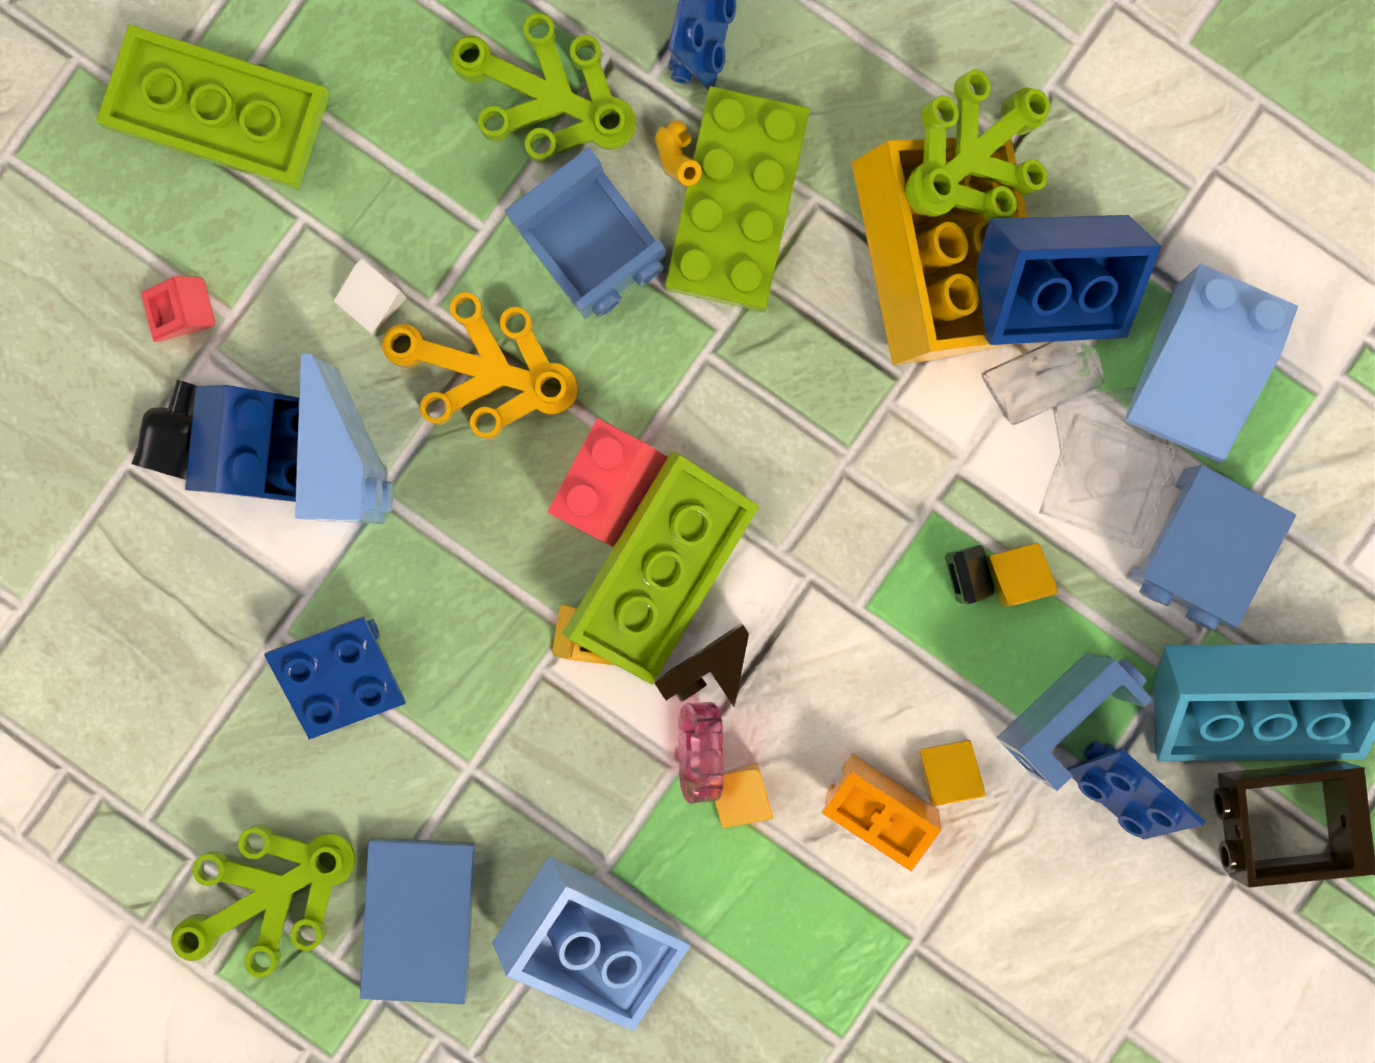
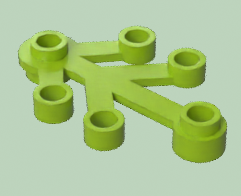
M533 13L528 16L523 25V32L527 43L536 51L546 80L492 55L489 45L480 37L465 36L453 45L450 53L451 63L455 72L462 80L468 83H479L490 78L534 99L506 110L499 106L484 108L479 114L478 125L486 139L499 142L507 138L512 131L561 114H566L581 121L555 133L545 128H536L528 133L525 138V148L528 156L536 163L545 164L552 161L556 154L593 142L602 149L615 150L624 147L633 138L636 131L635 113L626 101L612 97L600 64L602 61L601 46L593 36H578L570 46L572 62L577 69L583 71L592 102L572 93L554 43L556 31L553 21L544 13ZM536 25H545L549 28L547 35L543 38H535L530 33ZM588 46L595 50V55L590 60H581L577 57V52L582 47ZM468 49H477L480 52L478 59L471 63L462 60L463 53ZM609 114L616 115L620 119L618 126L614 129L604 128L601 125V120L604 116ZM497 116L504 120L502 128L498 131L486 129V123L490 118ZM542 138L549 140L551 145L547 152L539 154L532 150L533 143L536 140Z
M973 69L955 81L954 94L958 100L957 105L953 99L945 95L938 96L925 104L921 111L922 122L925 126L924 160L922 165L913 170L905 187L906 198L911 208L921 215L932 217L941 216L949 212L953 207L982 214L988 221L990 218H1008L1012 216L1016 211L1017 202L1014 193L1009 188L998 186L984 193L958 183L969 174L1014 187L1021 195H1029L1044 188L1047 183V171L1040 161L1029 159L1017 165L990 157V155L1015 134L1024 135L1043 125L1050 111V103L1045 93L1039 89L1026 87L1006 97L1001 106L1002 117L980 136H978L979 103L987 99L991 92L990 81L981 70ZM970 84L973 86L975 93L971 90ZM937 109L941 112L943 120L939 117ZM957 123L955 157L946 163V130ZM1027 173L1029 174V176H1030V178H1031V182L1029 181V179H1028V177H1027ZM995 199L999 202L1000 209L997 207Z
M261 824L251 826L243 831L238 839V848L246 858L259 859L268 853L300 864L285 874L229 860L219 851H209L198 857L193 864L192 873L199 884L212 886L222 881L255 891L211 917L204 914H194L180 922L174 928L171 936L174 952L180 958L187 961L202 959L217 946L220 935L266 909L257 944L246 954L244 964L248 973L254 977L263 978L270 975L281 962L279 945L293 893L310 883L311 887L305 915L293 925L290 938L292 944L299 950L310 951L315 949L326 936L324 919L333 886L344 882L355 868V850L345 837L336 833H325L308 843L275 834L269 827ZM251 833H257L262 836L264 840L262 850H255L250 846L249 837ZM328 852L335 857L336 866L334 869H326L321 865V853ZM206 860H213L217 864L218 875L216 877L209 876L205 872L204 863ZM301 926H312L316 931V940L308 941L304 939L301 935ZM186 932H192L198 937V948H190L184 940ZM263 951L269 955L271 960L269 967H262L256 962V952Z

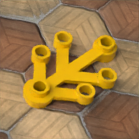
M469 292L459 293L452 299L450 313L459 324L466 328L480 356L425 341L424 336L416 328L407 324L392 326L383 336L382 350L389 361L399 367L411 368L420 362H425L473 377L444 394L431 392L423 397L420 403L421 415L425 420L435 425L447 423L452 418L453 413L502 386L523 391V393L496 409L480 407L473 412L470 418V427L482 439L496 438L502 432L503 427L534 410L547 415L561 414L567 411L577 398L578 384L575 376L564 365L549 363L532 332L533 322L527 311L520 307H511L505 310L500 317V327L509 339L516 340L530 371L508 364L483 318L484 309L482 303L474 294ZM465 301H472L476 305L475 313L469 318H462L458 314L460 304ZM520 315L524 317L526 324L522 331L513 333L508 330L507 324L512 316ZM403 335L409 336L411 340L410 348L404 353H396L394 350L395 340ZM549 379H556L561 384V390L555 397H546L542 393V386ZM437 399L443 400L446 405L445 413L441 417L432 418L428 411L430 403ZM485 414H492L496 419L494 429L487 433L481 432L478 428L480 417Z

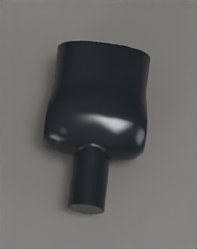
M177 380L168 408L154 407L144 413L132 465L186 480L193 416L189 415L196 393V385Z

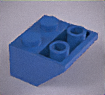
M231 385L196 386L185 490L296 502L299 397Z

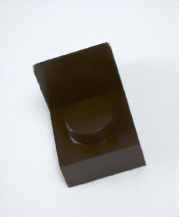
M740 623L656 678L654 684L665 701L674 695H677L681 702L688 699L707 685L702 677L711 672L732 706L735 707L749 637L748 631Z

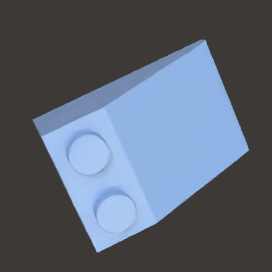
M1200 263L1174 287L1124 421L1216 462L1221 463L1225 461L1283 351L1298 305Z
M301 354L295 518L319 522L384 524L385 513H390L393 507V485L391 481H386V471L338 368L317 356Z
M551 856L547 858L492 941L507 977L632 1031L636 1029L691 946L687 939L591 875Z

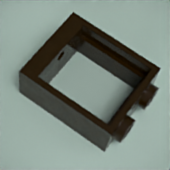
M1340 760L1217 773L1219 788L1214 790L1213 800L1217 816L1220 820H1223L1225 840L1220 842L1219 854L1224 870L1229 873V877L1251 888L1375 875V854L1365 767ZM1322 782L1330 853L1254 861L1246 789Z

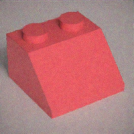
M597 418L547 513L614 547L668 457L646 443Z

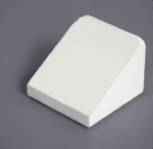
M361 258L352 269L334 302L374 336L408 297L364 258Z

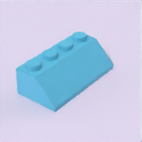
M1375 643L1165 646L1154 678L1155 754L1157 761L1366 759L1375 741Z

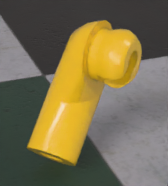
M673 120L667 127L661 125L655 136L661 165L666 175L685 186H692L701 177V166L698 162L683 154L681 148L690 144L691 134L685 132L687 127L682 121Z

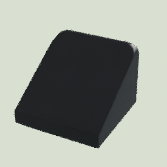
M976 545L946 553L945 560L956 601L963 604H972L994 594V585L983 546Z

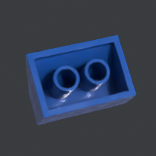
M1129 215L990 218L976 266L987 342L990 345L1127 338L1162 245Z

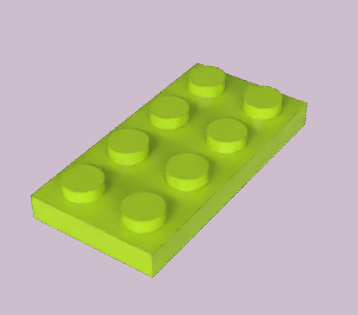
M128 24L96 123L105 129L299 191L331 93L324 86Z
M709 87L693 159L701 166L702 173L696 184L687 186L665 291L765 313L811 108L717 87Z
M672 451L562 634L576 644L652 685L760 506L685 457Z

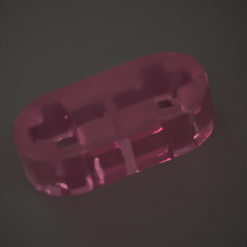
M713 702L687 703L681 708L678 720L681 791L685 800L690 804L718 801L724 786L723 726L720 711Z

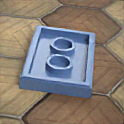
M371 838L368 841L360 999L465 1004L468 996L476 843Z

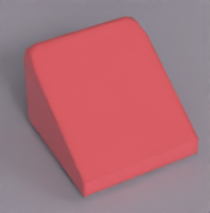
M173 276L141 292L153 342L173 339L215 326V318L206 283L200 277Z

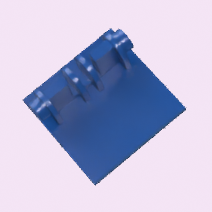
M679 0L668 50L671 52L668 69L672 71L671 80L680 84H690L692 77H695L708 91L710 86L715 87L717 74L723 70L725 64L724 42L728 24L732 23L736 14V0Z
M363 616L264 653L269 666L309 740L406 704V700L376 639L380 638V633L374 619L366 621Z
M1098 740L1092 741L1083 752V755L1088 760L1067 768L1073 775L1072 778L1078 783V788L1086 797L1104 805L1118 818V823L1125 831L1143 840L1202 826L1205 823L1203 818L1122 748L1116 750L1108 742L1102 744Z

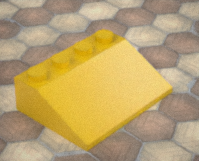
M946 138V163L955 157L956 138ZM1010 138L990 157L1017 164L1012 139ZM924 139L888 140L851 162L892 366L932 361L1015 345H990L985 337L976 266L989 221L982 214L953 207L949 212L937 217L921 215L915 212L907 201L905 194L906 183L913 170L923 164ZM969 174L958 183L984 193L998 186H1005L1014 193L1017 202L1015 213L1008 218L1027 217L1024 197L1014 187ZM995 199L996 205H997V207L1000 209V204H999V202Z

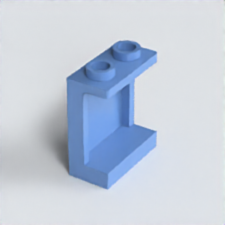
M589 147L505 209L512 225L584 319H587L593 313L598 318L604 316L622 301V297L619 295L634 282L639 286L645 285L664 268L661 262L666 259V248L660 240L656 241L624 200L603 172L602 163Z
M1204 465L1184 468L1175 485L1182 492L1141 568H1133L1129 578L1142 585L1139 590L1140 594L1164 606H1168L1173 601L1188 609L1185 617L1212 631H1215L1218 625L1238 628L1296 514Z
M1085 653L996 738L1031 776L1058 791L1073 775L1050 751L1110 695L1116 699L1145 707L1152 700L1149 694L1142 688L1147 681L1124 658L1118 662L1109 655L1102 657Z

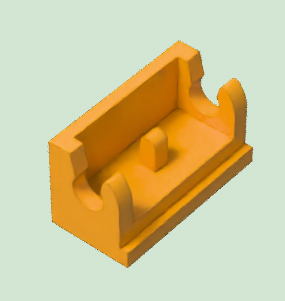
M851 754L843 766V774L836 786L831 784L827 791L822 814L912 872L942 830L939 810L862 759Z

